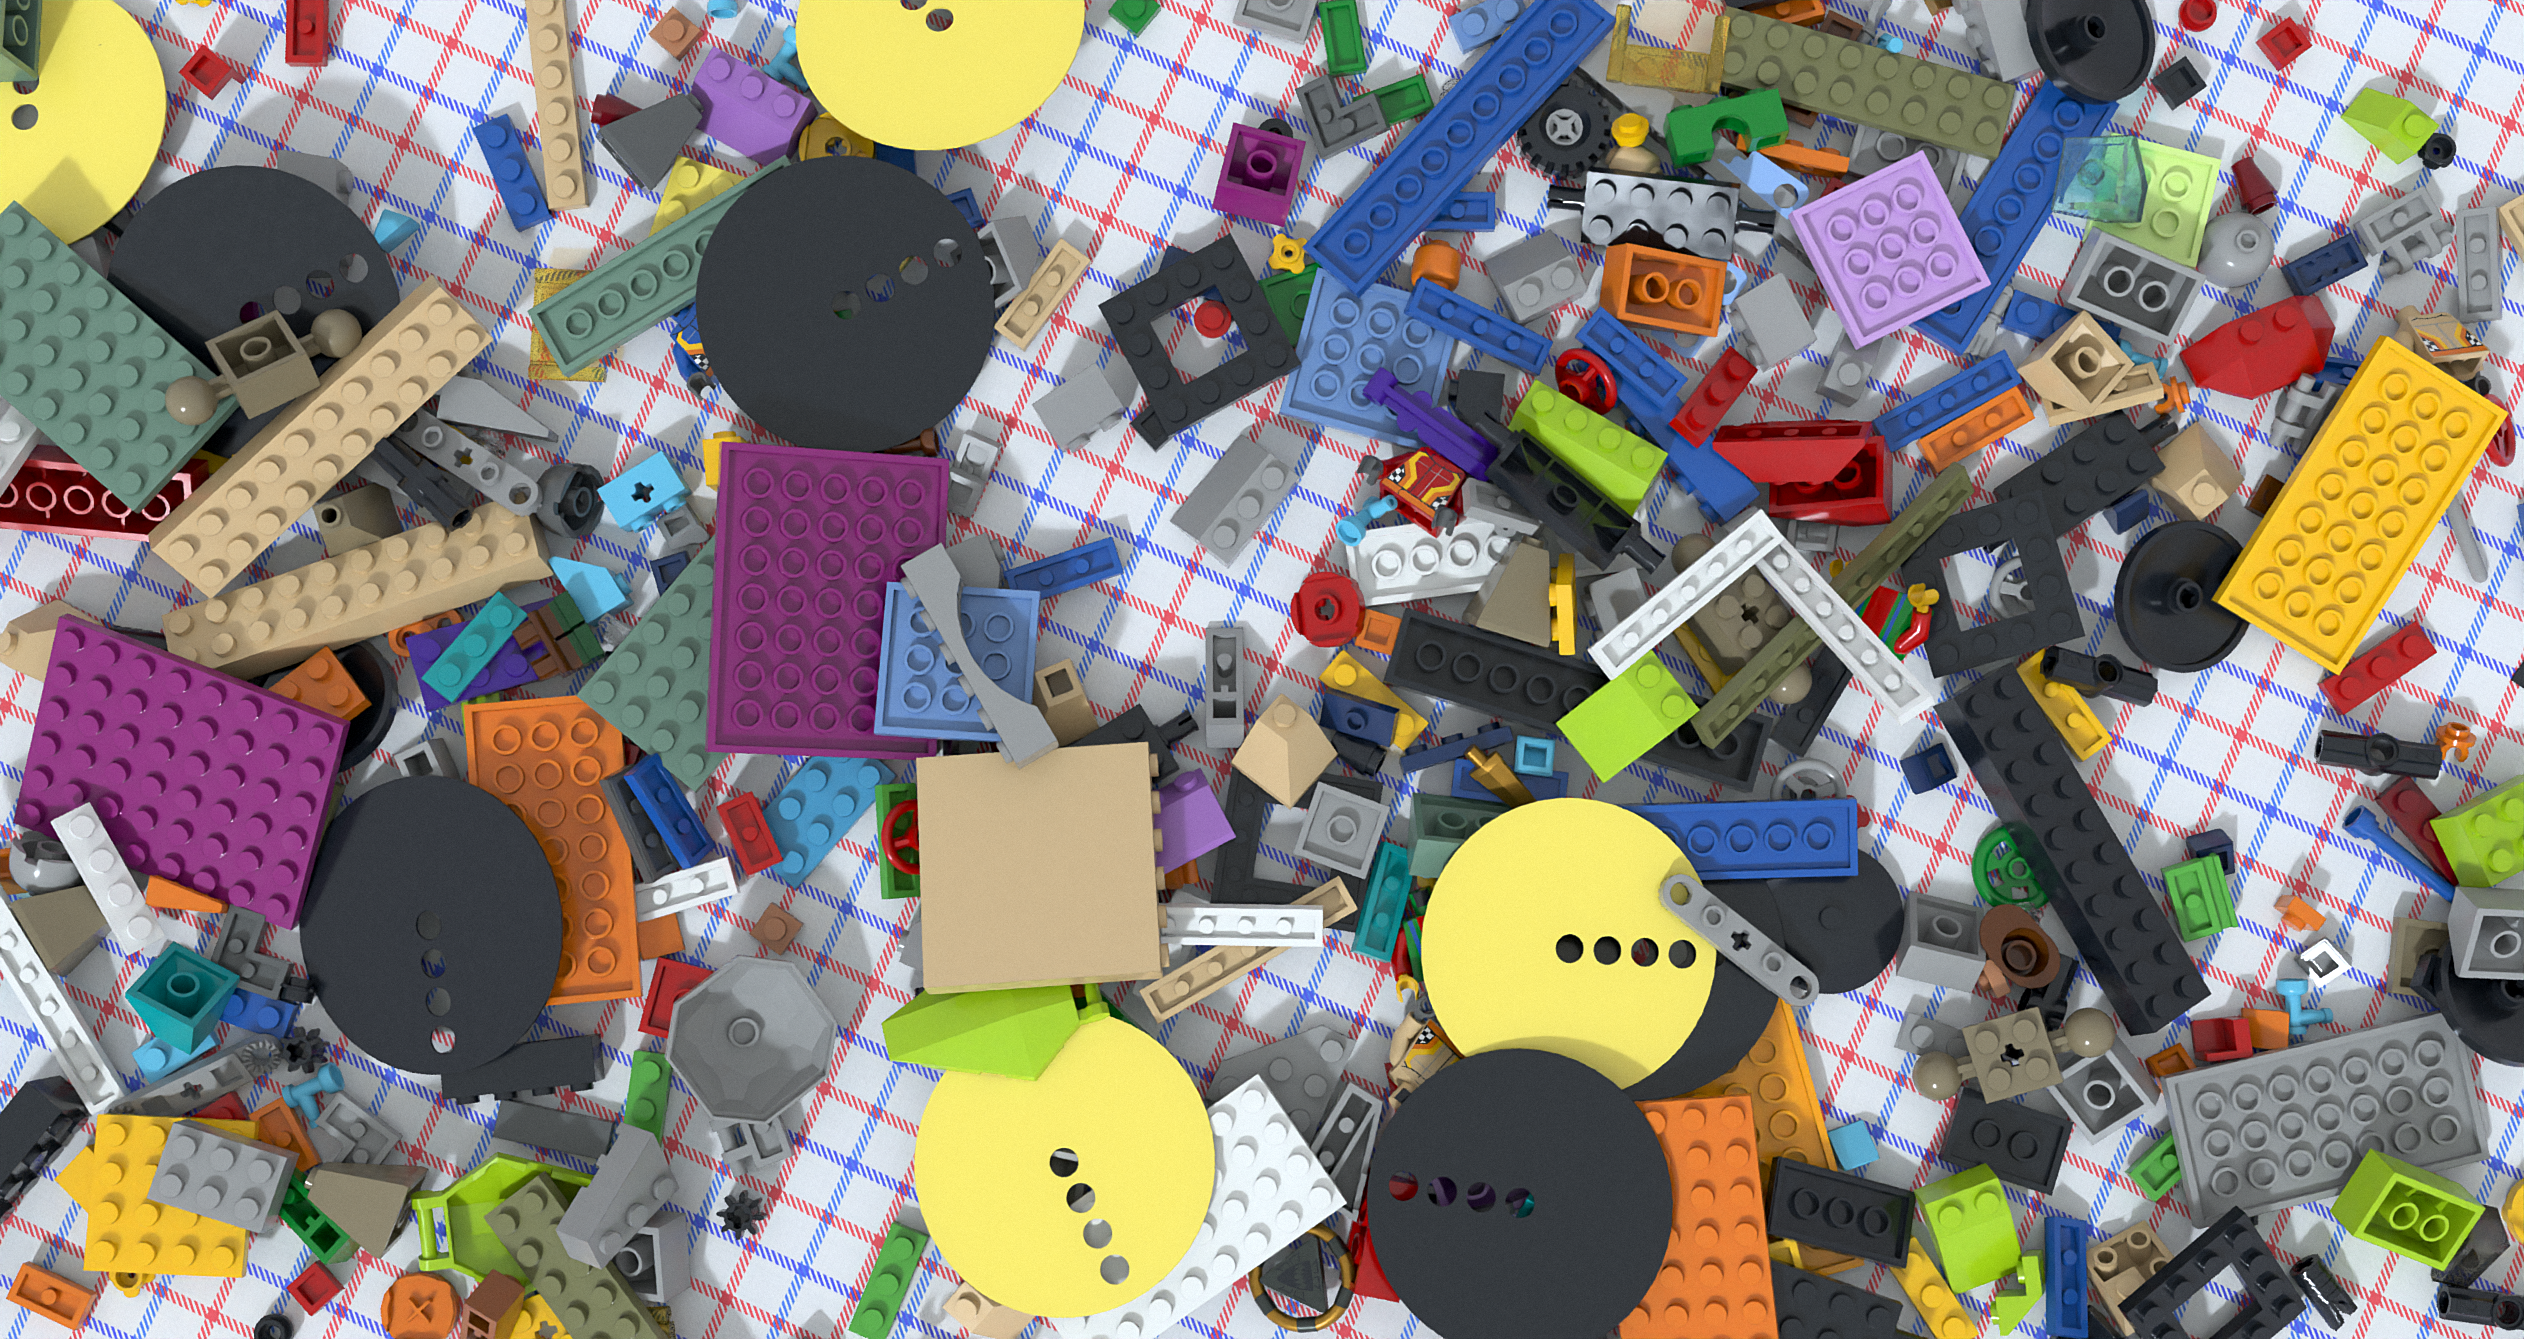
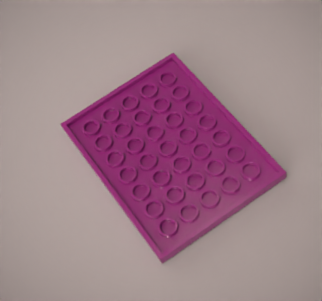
M724 441L719 443L705 752L899 760L936 757L937 739L875 735L874 725L887 582H901L900 579L906 577L901 565L939 543H942L946 549L949 459Z
M67 613L59 616L13 823L61 841L50 821L90 802L126 867L148 876L161 875L165 879L177 881L185 887H191L197 892L206 893L212 898H219L229 904V906L233 904L237 907L266 916L265 921L291 931L299 924L351 722Z

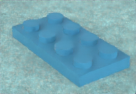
M812 756L762 812L783 858V862L770 868L794 889H798L875 803V785L891 784L898 775L880 759Z

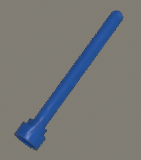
M2364 805L2356 807L2349 813L2342 824V828L2354 838L2360 837L2363 840L2369 839L2452 904L2456 888L2381 830L2374 813Z

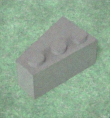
M620 1122L615 1131L619 1136L608 1155L601 1154L595 1165L599 1169L588 1188L583 1186L580 1188L555 1229L569 1257L601 1270L679 1189L654 1133Z

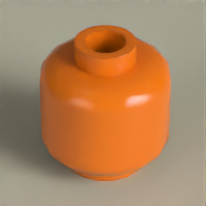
M1431 240L1428 244L1418 247L1414 252L1411 282L1413 286H1415L1418 278L1423 277L1443 288L1454 291L1460 279L1462 263L1460 253L1444 240Z

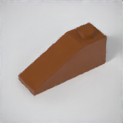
M495 1269L490 1271L464 1302L460 1339L510 1338L523 1308L525 1288L515 1277L508 1274L503 1275Z

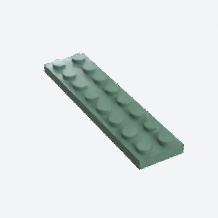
M786 155L782 156L528 310L529 316L562 374L568 378L695 302L697 277L701 260L717 224L731 205L744 192L771 173L791 165L790 159Z

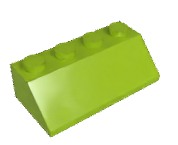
M1536 379L1508 426L1512 432L1515 430L1520 432L1524 428L1632 517H1634L1662 471L1668 456L1667 452Z

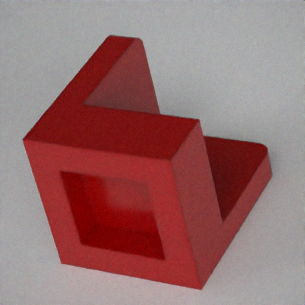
M204 44L178 72L211 100L217 96L231 78L241 85L246 81L244 76Z
M2228 1016L2193 1020L2190 1022L2195 1059L2209 1062L2253 1056L2248 1018Z

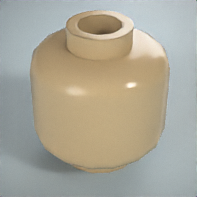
M1642 144L1633 148L1616 145L1611 149L1605 160V164L1610 169L1663 174V170L1660 168L1661 160L1658 155Z

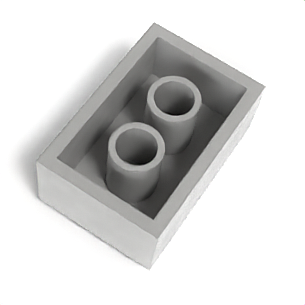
M2093 226L2059 296L2073 305L2172 346L2207 276L2196 269Z
M191 1119L173 1122L147 1199L261 1234L273 1229L300 1153Z

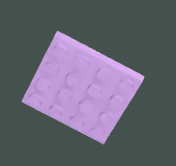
M1923 150L1800 207L1788 215L1855 350L1991 285Z

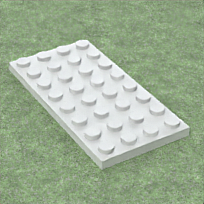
M1259 1073L1206 1109L1214 1140L1215 1176L1207 1214L1190 1249L1178 1265L1162 1281L1129 1303L1089 1316L1075 1318L1048 1317L1063 1339H1154L1347 1204L1348 1201ZM1093 1189L1069 1205V1207L1078 1213L1090 1210L1095 1203ZM1093 1219L1085 1226L1084 1239L1089 1246L1103 1248L1111 1241L1112 1229L1105 1220ZM1113 1254L1103 1260L1101 1275L1106 1282L1120 1284L1128 1277L1129 1265L1124 1257Z

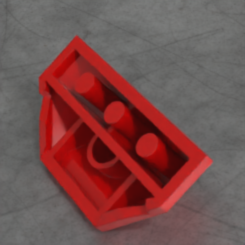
M2294 295L2223 324L2180 352L2179 356L2197 388L2206 390L2209 388L2224 394L2253 400L2297 382L2302 373L2312 376L2321 372L2324 368L2336 327L2318 296Z
M1846 419L1767 421L1745 423L1740 426L1722 425L1712 445L1713 450L1755 483L1768 482L1770 485H1783L1788 482H1806L1810 485H1818L1831 481L1865 446L1873 426L1872 421L1860 422L1858 420Z

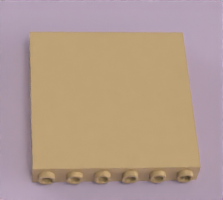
M1148 742L1056 748L1020 770L1014 760L1007 764L1000 752L916 758L923 986L929 995L1163 978V967H1170L1168 943L1161 944L1160 931L1161 928H1167L1166 905H1159L1158 890H1165L1164 866L1157 867L1156 852H1163L1162 828L1155 829L1154 814H1161L1160 791H1153L1152 777L1159 776L1158 755L1157 753H1150Z

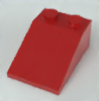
M1885 436L1869 437L1865 446L1831 481L1818 485H1810L1806 482L1770 485V517L1848 527L1890 524L1892 522L1893 456Z

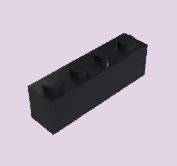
M601 1033L516 1043L499 1057L482 1066L463 1072L441 1075L443 1099L456 1098V1105L478 1103L480 1102V1095L494 1094V1101L518 1098V1091L532 1089V1096L555 1094V1087L570 1085V1092L594 1089L593 1082L605 1079ZM451 1051L442 1052V1054H448Z

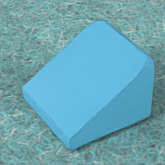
M384 209L377 224L374 237L383 252L389 254L420 228V224L410 217Z
M1518 735L1514 748V773L1552 778L1555 739Z
M1862 1119L1827 1132L1839 1169L1848 1171L1880 1159Z

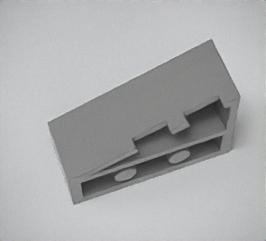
M1952 0L1955 11L1959 15L1962 14L1967 25L1966 37L1971 48H1976L1981 59L1980 71L1982 77L2013 85L2036 76L2042 70L2030 46L2026 19L2019 0Z
M1348 1078L1309 1146L1348 1201L1347 1204L1337 1211L1357 1223L1383 1100L1378 1095Z

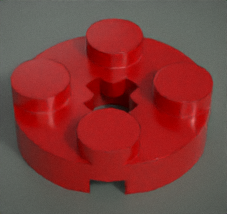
M1317 572L1308 576L1303 581L1304 584L1300 587L1299 592L1294 593L1290 608L1292 623L1296 631L1300 635H1304L1310 641L1309 643L1317 647H1339L1362 633L1366 611L1365 600L1355 579L1337 572ZM1327 599H1330L1331 604L1335 606V613H1333L1331 619L1328 618V615L1321 613V607L1326 606Z

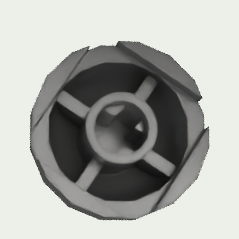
M559 463L545 470L536 482L543 492L541 508L538 507L535 513L539 523L553 534L561 537L579 539L578 536L580 535L588 536L600 522L605 504L603 500L598 501L599 493L597 489L604 486V481L599 471L591 465L581 463Z

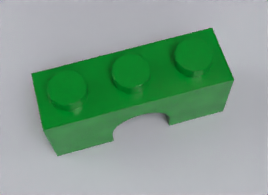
M1755 88L1746 92L1741 97L1729 99L1728 96H1721L1710 100L1706 105L1698 107L1681 105L1672 109L1670 113L1666 114L1663 131L1673 168L1678 169L1711 161L1715 149L1712 134L1720 129H1732L1738 132L1745 142L1747 153L1783 145L1789 133V126L1778 88L1767 91L1766 88Z

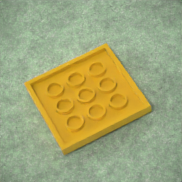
M115 1113L98 1114L83 1271L245 1277L250 1230L147 1199V1195L173 1122L191 1119L258 1140L260 1121Z

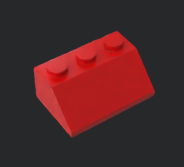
M1368 1167L1357 1223L1352 1220L1346 1244L1352 1255L1356 1270L1355 1282L1351 1281L1349 1289L1357 1295L1399 1303L1400 1298L1388 1282L1379 1264L1371 1239L1367 1210L1368 1180L1371 1168ZM1393 1175L1389 1181V1190L1397 1200L1406 1201L1413 1198L1417 1193L1418 1182ZM1340 1271L1339 1279L1342 1281V1273Z

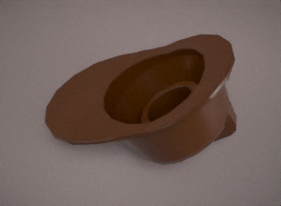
M2011 904L1997 905L1987 911L1980 925V941L1988 957L2002 971L2003 975L2018 986L2029 989L2041 988L2052 982L2059 972L2061 958L2058 947L2037 922L2021 907Z

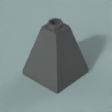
M691 92L686 96L681 93L603 126L597 132L596 138L642 192L648 195L657 186L702 119L701 113L705 109Z

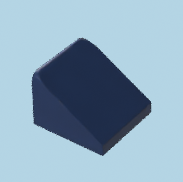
M2146 489L2135 491L2104 510L2102 514L2115 534L2121 535L2148 517L2149 494Z
M1942 742L1900 761L1903 772L1915 795L1933 790L1958 777Z
M2214 829L2186 837L2190 859L2203 858L2215 852L2219 855L2224 876L2235 873L2233 841L2222 829Z

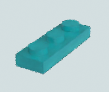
M498 591L424 674L422 680L454 704L513 636L512 631L528 619L527 613Z
M1386 841L1379 844L1350 952L1383 963L1391 961L1413 875H1409L1406 848Z

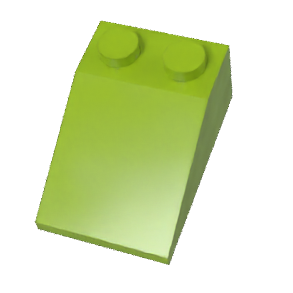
M1651 649L1618 677L1609 680L1555 724L1604 784L1700 710Z
M1986 1163L1913 1190L1949 1288L1954 1295L2017 1272V1261H2022V1253L2012 1215L1999 1179Z

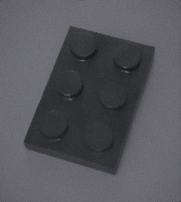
M1961 1086L1955 1100L1938 1159L1967 1169L1986 1163L1998 1179L2052 1196L2074 1122L2004 1099L1986 1104L1982 1092Z

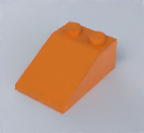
M1630 243L1609 246L1606 248L1599 307L1604 308L1625 327L1717 337L1727 262Z

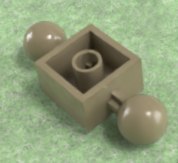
M278 309L205 342L221 375L209 381L197 376H184L176 379L166 391V409L170 416L181 424L189 426L201 425L213 417L218 407V400L233 394L248 419L266 413L283 403L320 387V381L309 358L319 353L331 358H343L349 355L361 342V326L351 313L341 309H330L322 312L315 318L310 334L297 339Z
M1693 533L1682 537L1673 547L1671 562L1675 572L1679 575L1716 543L1704 534ZM1753 565L1685 622L1727 677L1750 662L1794 617L1757 567ZM1804 662L1799 664L1768 696L1781 704H1794L1804 699L1812 685V675L1808 666Z
M2034 1006L1963 1027L1962 1032L1970 1054L1954 1058L1941 1051L1928 1052L1916 1061L1912 1071V1080L1915 1088L1921 1095L1930 1100L1942 1101L1954 1096L1960 1089L1962 1081L1978 1077L1986 1104L2063 1083L2064 1077L2056 1054L2072 1050L2083 1057H2099L2112 1047L2116 1036L2115 1026L2106 1013L2096 1008L2087 1007L2073 1012L2066 1020L2064 1028L2048 1032L2040 1006ZM2007 1044H2013L2015 1049L2023 1050L2024 1055L2019 1057V1064L2013 1065L2011 1060H2004L2002 1054L2007 1051Z

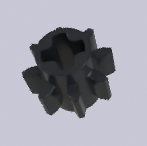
M303 1026L296 1027L293 1030L294 1038L282 1037L280 1039L284 1044L283 1053L279 1054L278 1058H285L290 1064L288 1066L289 1072L297 1071L302 1065L305 1074L312 1073L315 1070L314 1062L322 1064L328 1061L323 1054L325 1047H328L330 1042H323L318 1037L320 1034L319 1028L310 1030L306 1035ZM306 1043L304 1050L309 1053L308 1056L302 1057L304 1050L300 1047V1044Z
M743 1190L740 1193L739 1200L737 1201L730 1194L726 1196L724 1200L729 1207L716 1213L717 1216L724 1217L726 1224L722 1227L721 1231L725 1232L729 1229L735 1231L736 1240L743 1238L746 1229L753 1235L757 1234L759 1228L755 1222L764 1220L767 1217L766 1213L760 1212L758 1206L763 1199L761 1197L756 1200L748 1198L747 1190ZM741 1206L743 1207V1213L750 1216L743 1223H741L740 1216L734 1215V1212L741 1208Z

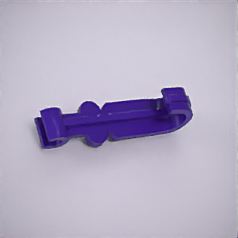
M1379 367L1362 390V395L1377 406L1381 407L1384 404L1397 413L1396 423L1401 431L1412 432L1417 428L1418 439L1475 479L1488 482L1489 478L1484 473L1499 456L1497 454L1498 449L1442 407L1431 408L1433 400L1429 393L1417 391L1411 395L1397 385L1399 380L1393 374Z

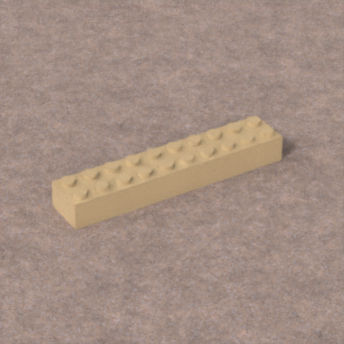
M431 274L372 328L350 354L340 358L318 378L321 384L320 387L302 396H298L148 534L151 550L208 598L212 599L374 450V446L383 437L387 438L491 343L494 339L487 327Z
M523 491L517 493V496L514 495L516 497L514 500L516 504H523L529 499ZM493 501L475 507L471 516L472 519L463 528L456 529L453 532L445 528L437 520L332 558H327L162 615L168 652L246 681L307 660L326 645L331 650H336L495 595L498 591L502 593L554 575V570L548 562V559L551 557L544 529L534 512L530 516H517Z

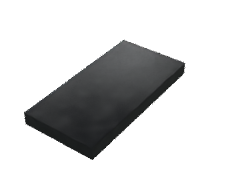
M1777 1156L1772 1158L1765 1203L1768 1236L1897 1269H1906L1916 1196L1914 1191Z

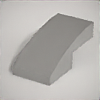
M969 429L964 433L953 465L949 469L948 509L968 518L972 517L1002 447L1001 443Z
M1761 505L1760 509L1764 511L1778 531L1795 549L1835 554L1839 525L1770 517L1769 506Z

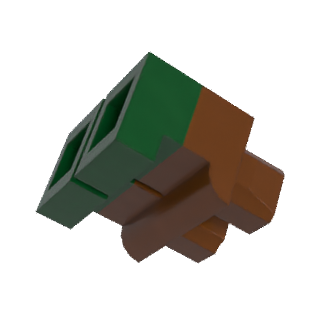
M567 590L540 609L528 613V620L512 631V635L522 651L539 642L546 649L547 654L530 662L540 682L560 674L564 679L605 657L602 647L588 624H585L584 617Z

